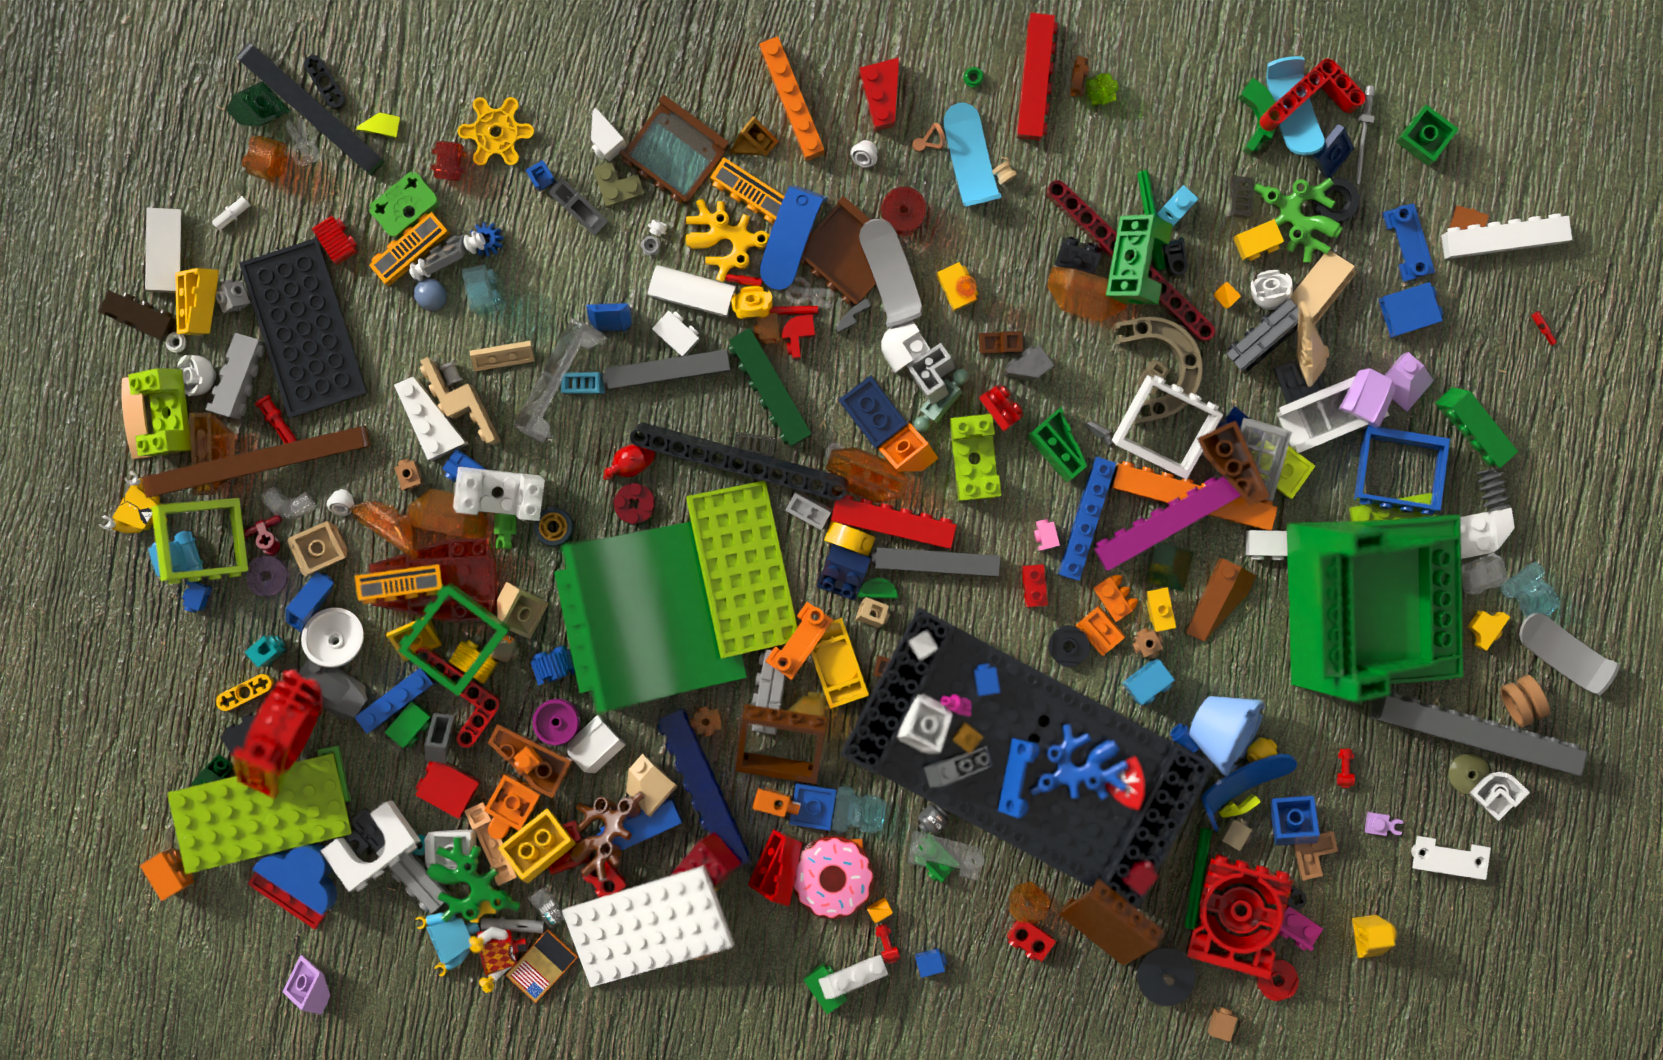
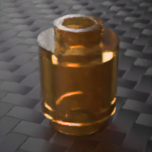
M970 276L960 277L955 285L957 296L962 299L973 296L977 286L976 281ZM967 283L970 288L966 290L962 287V284Z

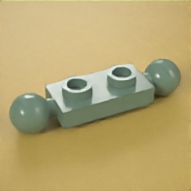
M958 369L953 373L952 382L947 379L943 381L949 395L933 405L929 401L923 405L920 411L925 415L916 418L914 421V428L918 432H926L930 427V420L938 423L961 395L962 390L958 386L968 382L969 375L967 371Z

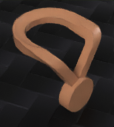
M938 123L932 124L923 139L916 138L912 142V148L917 152H921L925 146L943 149L946 145L945 135ZM935 128L940 136V144L926 142Z

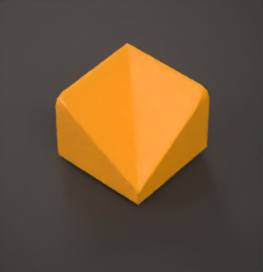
M1225 282L1213 294L1226 309L1231 307L1241 297L1228 282Z
M882 898L867 907L875 923L880 922L893 913L886 898Z

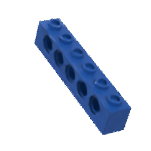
M1099 457L1093 459L1057 575L1076 581L1080 580L1116 466L1115 462Z

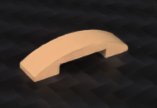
M127 377L122 378V409L132 459L154 457L138 456L135 436L149 434L144 396L146 395H130L129 379Z
M482 802L464 812L491 866L490 870L494 867L499 873L494 877L499 886L516 878L517 874L498 849L504 843L503 838L494 839L488 833V826L493 818L484 811L486 805Z

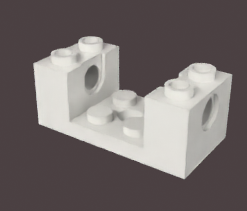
M458 467L453 508L457 513L477 515L478 511L512 514L516 515L519 519L539 521L545 480L539 475ZM497 486L503 489L502 495L500 497H493L492 489Z

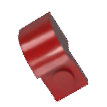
M813 314L796 316L790 319L783 328L782 340H791L790 343H787L788 355H792L793 360L801 359L799 339L815 337Z

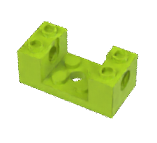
M156 368L129 374L130 395H149L154 434L135 436L138 456H165L191 451L192 446L182 369ZM169 408H170V411H171V415H170V416H168V410H169Z
M992 415L951 418L949 421L958 501L1000 497L1001 489L999 475L997 476ZM971 453H977L980 456L978 464L974 465L969 462L968 458Z

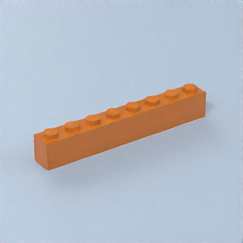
M1123 461L1122 464L1116 465L1110 488L1168 504V502L1177 497L1181 500L1188 496L1186 492L1194 487L1200 489L1206 485L1205 483H1202L1201 486L1193 484L1194 480L1183 477L1181 480L1174 479L1173 474L1162 472V475L1155 474L1154 469L1142 467V470L1134 468L1135 464ZM1241 496L1208 515L1257 529L1272 531L1278 507L1272 506L1273 502L1263 500L1250 506Z

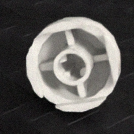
M1268 270L1258 274L1257 279L1251 282V293L1254 301L1263 309L1277 310L1280 304L1285 303L1292 297L1293 284L1291 277L1287 273L1286 276L1280 274L1279 270Z
M185 355L178 362L177 368L183 371L185 394H188V396H199L212 388L216 379V372L210 361L202 356Z

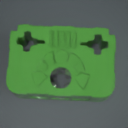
M409 172L378 199L374 200L370 204L371 209L369 211L388 235L394 239H400L407 228L414 227L419 223L418 219L422 215L435 211L440 205V200L419 174ZM411 182H416L417 187L413 188ZM381 207L384 208V211H385L384 214L380 213V212H381V211H380V208H381ZM409 210L414 211V212H413V213H414V216H413V217L408 216V215H409V213H408Z

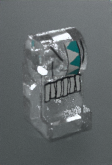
M547 886L528 898L550 928L565 919L559 907L560 905Z

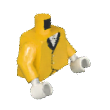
M129 471L132 476H135L133 480H128L125 477L126 483L131 486L112 517L115 520L112 521L110 517L102 516V518L109 520L107 525L99 524L102 528H112V530L128 534L140 533L152 527L153 516L151 507L162 505L160 503V496L146 498L141 478L138 479L134 471Z

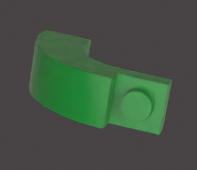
M1254 78L1248 82L1238 100L1248 105L1254 111L1257 118L1256 130L1243 149L1249 155L1253 151L1257 152L1264 141L1268 142L1276 130L1275 128L1273 131H1266L1260 126L1261 116L1276 102L1270 91Z

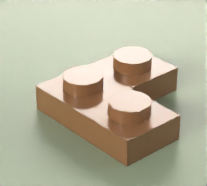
M1334 831L1319 833L1317 843L1293 845L1301 880L1323 876L1318 856L1338 851Z

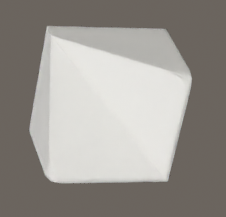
M928 631L909 641L920 660L938 649Z

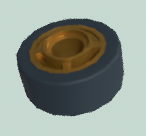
M551 507L544 509L540 512V520L534 521L536 537L548 546L565 544L574 533L572 517L568 512L560 508ZM553 521L559 524V529L555 533H552L549 529V525Z

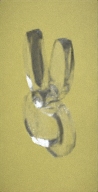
M298 117V131L291 120L286 121V126L290 137L297 143L292 148V158L298 165L305 166L308 163L317 161L319 150L313 142L307 141V125L302 117ZM308 145L312 147L314 152L312 158L307 147ZM298 149H300L303 161H300L297 157Z
M795 277L793 283L785 292L786 298L794 304L804 303L808 298L810 302L821 308H831V304L821 297H834V293L828 289H810L808 281L801 277ZM801 282L806 286V288L793 285V283ZM790 293H794L803 297L801 299H795L790 295Z

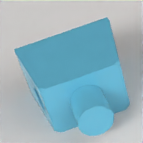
M1183 185L1157 213V217L1173 224V227L1198 198Z

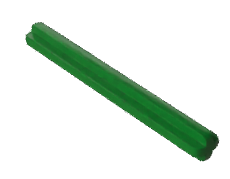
M1139 171L1137 176L1144 214L1157 216L1149 171ZM1154 243L1152 257L1155 270H1164L1166 262L1163 246Z
M1201 828L1199 833L1185 927L1188 929L1197 927L1212 830L1209 828Z

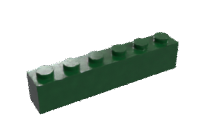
M748 328L729 339L731 345L728 348L733 357L738 356L741 363L738 366L744 375L748 373L751 378L748 383L754 392L758 391L762 398L758 400L764 410L768 408L772 414L769 419L773 426H779L782 431L779 436L785 445L789 443L790 447H793L812 436L751 329Z

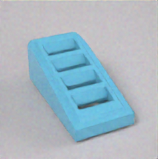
M562 373L561 393L605 394L604 373ZM569 377H573L572 389H569ZM578 378H580V389H577ZM586 378H589V389H586Z

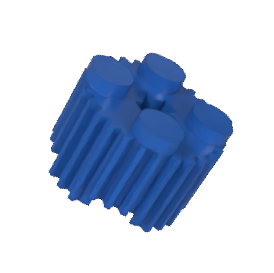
M566 645L555 648L549 655H547V652L539 653L532 657L530 662L538 686L545 683L544 680L546 679L549 683L565 677L569 671L571 675L575 673L572 654Z

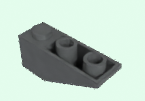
M984 746L973 750L971 753L966 752L924 767L929 786L939 787L992 767L993 764L988 748Z

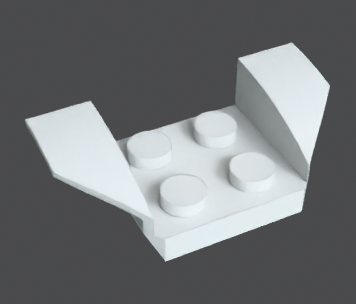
M1507 508L1461 517V559L1494 553L1498 550L1515 528L1512 509Z

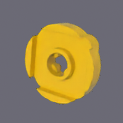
M760 286L744 287L740 289L741 293L737 295L734 293L732 295V309L740 319L757 316L766 317L773 305L771 292H765L763 287Z

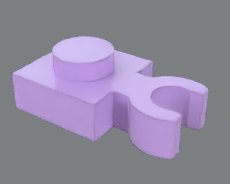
M1367 812L1364 832L1387 836V830L1395 835H1401L1402 832L1395 830L1394 826L1397 823L1403 824V821L1400 819L1389 821V815Z

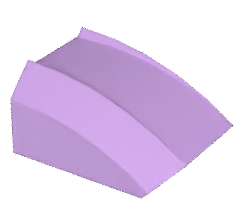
M1371 368L1359 370L1339 410L1367 422L1368 425L1374 428L1380 427L1395 392L1393 380Z

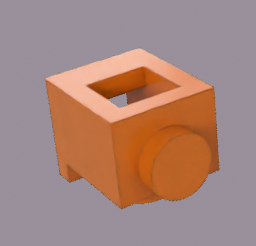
M531 745L526 746L514 756L516 760L514 762L521 772L525 771L526 774L543 761Z

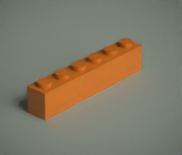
M777 36L760 43L761 54L805 162L824 155V147L779 37Z

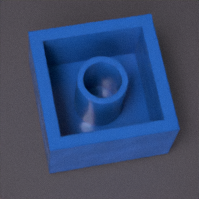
M1314 796L1273 798L1270 810L1275 846L1317 843L1319 829Z

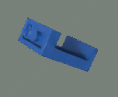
M1430 282L1378 299L1390 338L1443 321V311L1440 305H1437L1435 299L1437 293Z

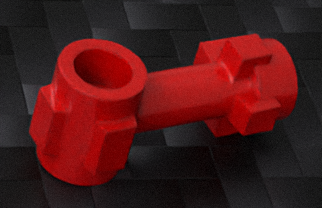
M1341 748L1338 758L1342 759V774L1337 773V786L1350 788V786L1355 784V776L1350 774V759H1354V753H1352V749Z
M887 924L875 927L876 937H881L885 951L881 952L884 963L889 962L891 964L897 962L900 959L897 947H892L888 935L891 933L890 927Z

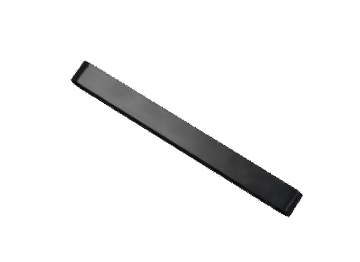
M639 423L630 434L631 442L638 447L833 500L843 499L849 488L848 480L839 475L648 423ZM637 431L642 432L645 438L640 437ZM657 437L663 438L665 443L659 442ZM676 442L682 443L685 448L678 447ZM696 448L703 449L704 453H699ZM716 453L722 454L724 459L718 458ZM735 459H741L744 464L737 463ZM755 464L762 465L764 469L756 468ZM775 469H780L783 475L777 474ZM794 475H801L803 480H797ZM814 480H820L823 485H816ZM834 486H841L843 491H837Z

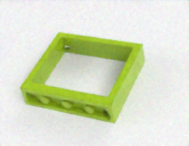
M239 498L163 504L151 507L160 581H168V584L181 583V579L188 578L189 582L201 581V577L209 576V580L222 579L221 575L229 574V578L240 577L242 572L248 571ZM229 508L236 566L172 573L165 514Z

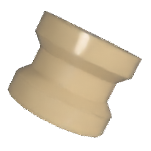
M1009 160L992 170L993 175L998 177L1000 185L1007 183L1017 175V172L1010 167L1011 163Z

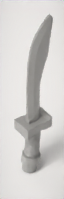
M1375 86L1366 87L1363 114H1359L1358 121H1363L1357 164L1358 185L1361 181L1368 122L1374 123L1375 116H1371L1373 98L1375 97Z

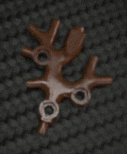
M639 791L634 797L630 796L628 799L620 800L618 810L614 801L604 797L597 798L592 808L581 802L577 804L576 809L585 815L584 820L576 827L579 833H582L597 819H601L605 823V830L601 835L587 837L571 850L570 856L576 863L583 862L594 850H597V856L581 870L585 877L596 869L598 881H606L605 862L610 860L614 867H618L621 864L619 858L622 850L619 845L613 843V840L617 836H621L626 840L632 837V833L623 828V823L627 817L635 818L640 814L641 807L639 802L645 798V794L642 791Z

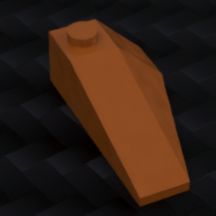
M1223 558L1218 559L1185 633L1205 641L1248 595L1256 575Z

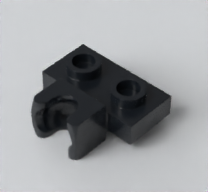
M367 807L350 821L356 830L345 839L347 843L353 840L359 841L360 846L356 850L358 855L363 853L370 845L377 852L385 845L384 834L370 815L371 812Z

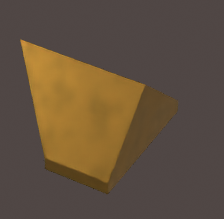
M752 116L739 133L729 154L762 155L766 157L778 140Z

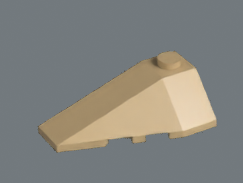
M1300 301L1296 359L1309 387L1314 384L1326 367L1329 350L1327 346L1323 345L1304 301Z

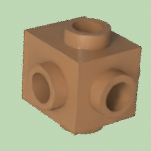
M1147 628L1136 632L1137 636L1132 638L1134 641L1132 646L1137 655L1140 654L1141 657L1147 656L1150 659L1160 654L1159 650L1163 649L1161 644L1164 642L1159 632L1155 633L1154 630H1148ZM1147 640H1151L1153 643L1150 648L1146 646Z

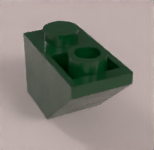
M217 754L192 781L191 787L226 779L234 765Z

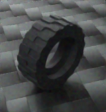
M1340 177L1330 178L1334 184L1325 191V196L1327 197L1332 191H1339L1345 196V206L1339 211H1333L1312 199V209L1315 211L1316 216H1326L1338 223H1343L1356 213L1357 207L1360 204V195H1358L1357 187L1355 188L1352 182L1347 181L1348 179Z

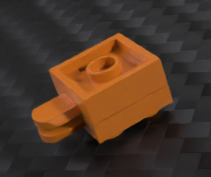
M510 773L504 774L484 809L485 812L494 816L488 826L489 835L494 839H502L507 835L511 827L518 831L521 830L543 793L535 790L531 785Z

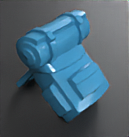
M181 531L174 536L175 541L169 542L172 573L204 570L202 566L204 563L200 559L195 544L196 539L195 537L193 538L192 532ZM154 543L148 550L156 575L160 576L156 543Z

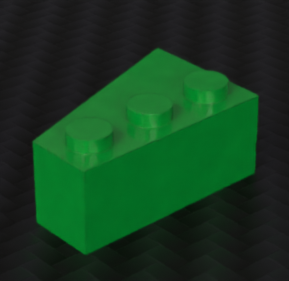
M1060 407L1026 437L1067 483L1086 468L1087 465L1071 433V427L1065 419L1064 411Z

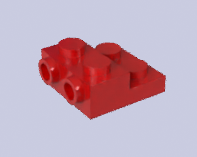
M999 383L980 396L979 399L1004 431L1024 417L1019 403H1014L1011 399V393L1008 388Z

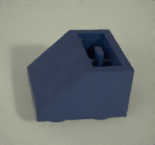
M832 544L817 587L855 601L871 557Z

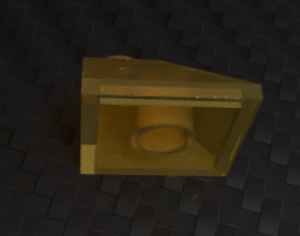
M808 692V695H803L786 711L823 716L824 697L820 696V692Z

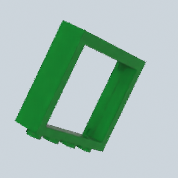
M450 583L447 587L443 585L436 594L438 599L435 603L431 601L424 609L426 615L422 620L418 618L411 627L414 630L410 636L406 634L399 642L401 648L398 652L459 696L511 627ZM449 595L497 630L457 684L409 649Z

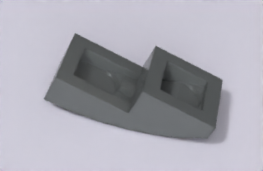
M868 299L854 306L842 318L836 328L838 334L855 326L854 316L871 308Z

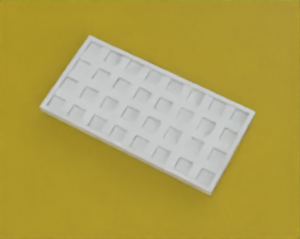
M705 866L562 910L590 987L730 948L734 945Z

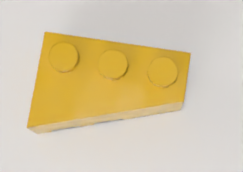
M195 268L175 273L177 334L198 336L210 334L219 270Z

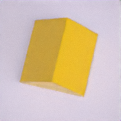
M431 619L409 647L413 652L421 647H428L433 650L442 646ZM415 621L386 633L397 652L401 648L399 642L406 634L410 636L414 629L411 627ZM420 651L418 655H421L426 652ZM398 652L404 662L409 660L400 652Z

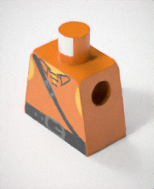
M759 785L752 809L785 817L786 812L798 815L801 803L791 801L790 794ZM780 800L783 802V805L778 807L775 806L774 802Z

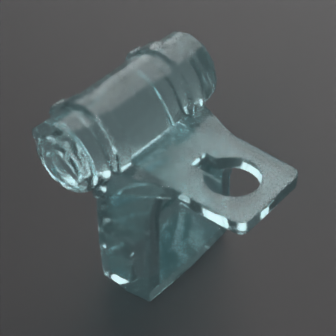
M1536 561L1525 566L1523 570L1500 585L1502 593L1507 598L1516 597L1521 604L1519 607L1526 618L1533 613H1542L1548 616L1560 606L1558 602L1559 597L1555 590L1544 582L1542 577L1545 575V571Z
M849 786L838 787L834 816L832 818V830L837 833H846L849 828H859V831L864 833L882 831L886 802L881 800L879 796L865 795L864 797L854 795V789Z

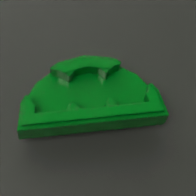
M878 577L863 583L859 589L858 597L898 598V593L891 582Z

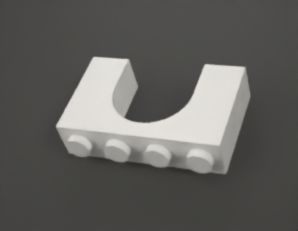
M393 800L386 801L370 813L385 837V849L378 860L373 863L361 860L356 856L344 838L336 839L321 850L349 892L354 890L359 892L368 885L367 881L372 877L376 879L384 873L383 869L388 865L392 867L401 860L399 857L402 854H409L417 848L416 844L421 841Z

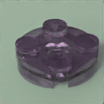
M274 556L258 557L248 565V571H246L247 585L253 593L259 596H274L285 588L289 572L285 564ZM270 571L271 580L264 581L262 573Z

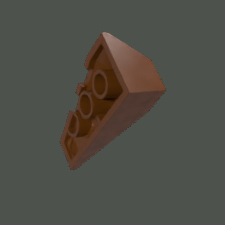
M1236 421L1197 438L1207 460L1250 506L1270 498Z

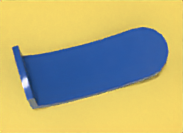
M795 185L789 186L773 225L760 266L762 280L767 286L772 289L781 290L793 283L821 204L826 202L828 197Z
M1288 754L1272 755L1237 769L1210 787L1201 799L1215 832L1219 831L1213 815L1219 808L1254 786L1293 772L1297 767L1296 759Z

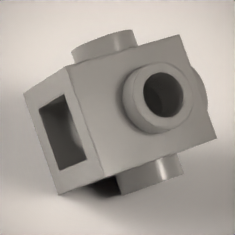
M232 279L223 281L221 286L216 289V300L220 304L223 313L239 311L250 304L247 290L243 286L242 280L235 282Z

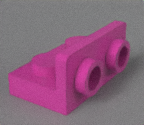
M1287 905L1284 920L1278 934L1287 940L1289 937H1292L1296 940L1294 944L1304 951L1306 948L1313 951L1314 947L1312 945L1323 928Z

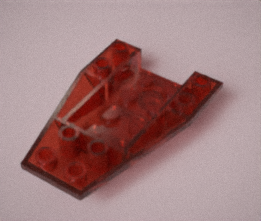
M490 538L446 540L369 564V574L440 565L442 586L447 587V585L452 583L493 615L495 614L498 599L496 558ZM420 592L418 597L406 598L405 595H399L397 600L392 601L377 598L376 603H371V606L425 616L424 609L431 601L435 603L438 596H427L426 592ZM451 595L445 599L432 617L433 619L448 622L484 621Z

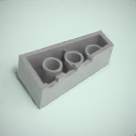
M238 333L234 334L226 355L228 364H224L219 373L221 382L214 386L212 395H214L213 403H208L205 410L239 420L241 416L245 415L247 409L246 399L252 393L253 385L251 383L259 370L257 363L265 350L263 341Z

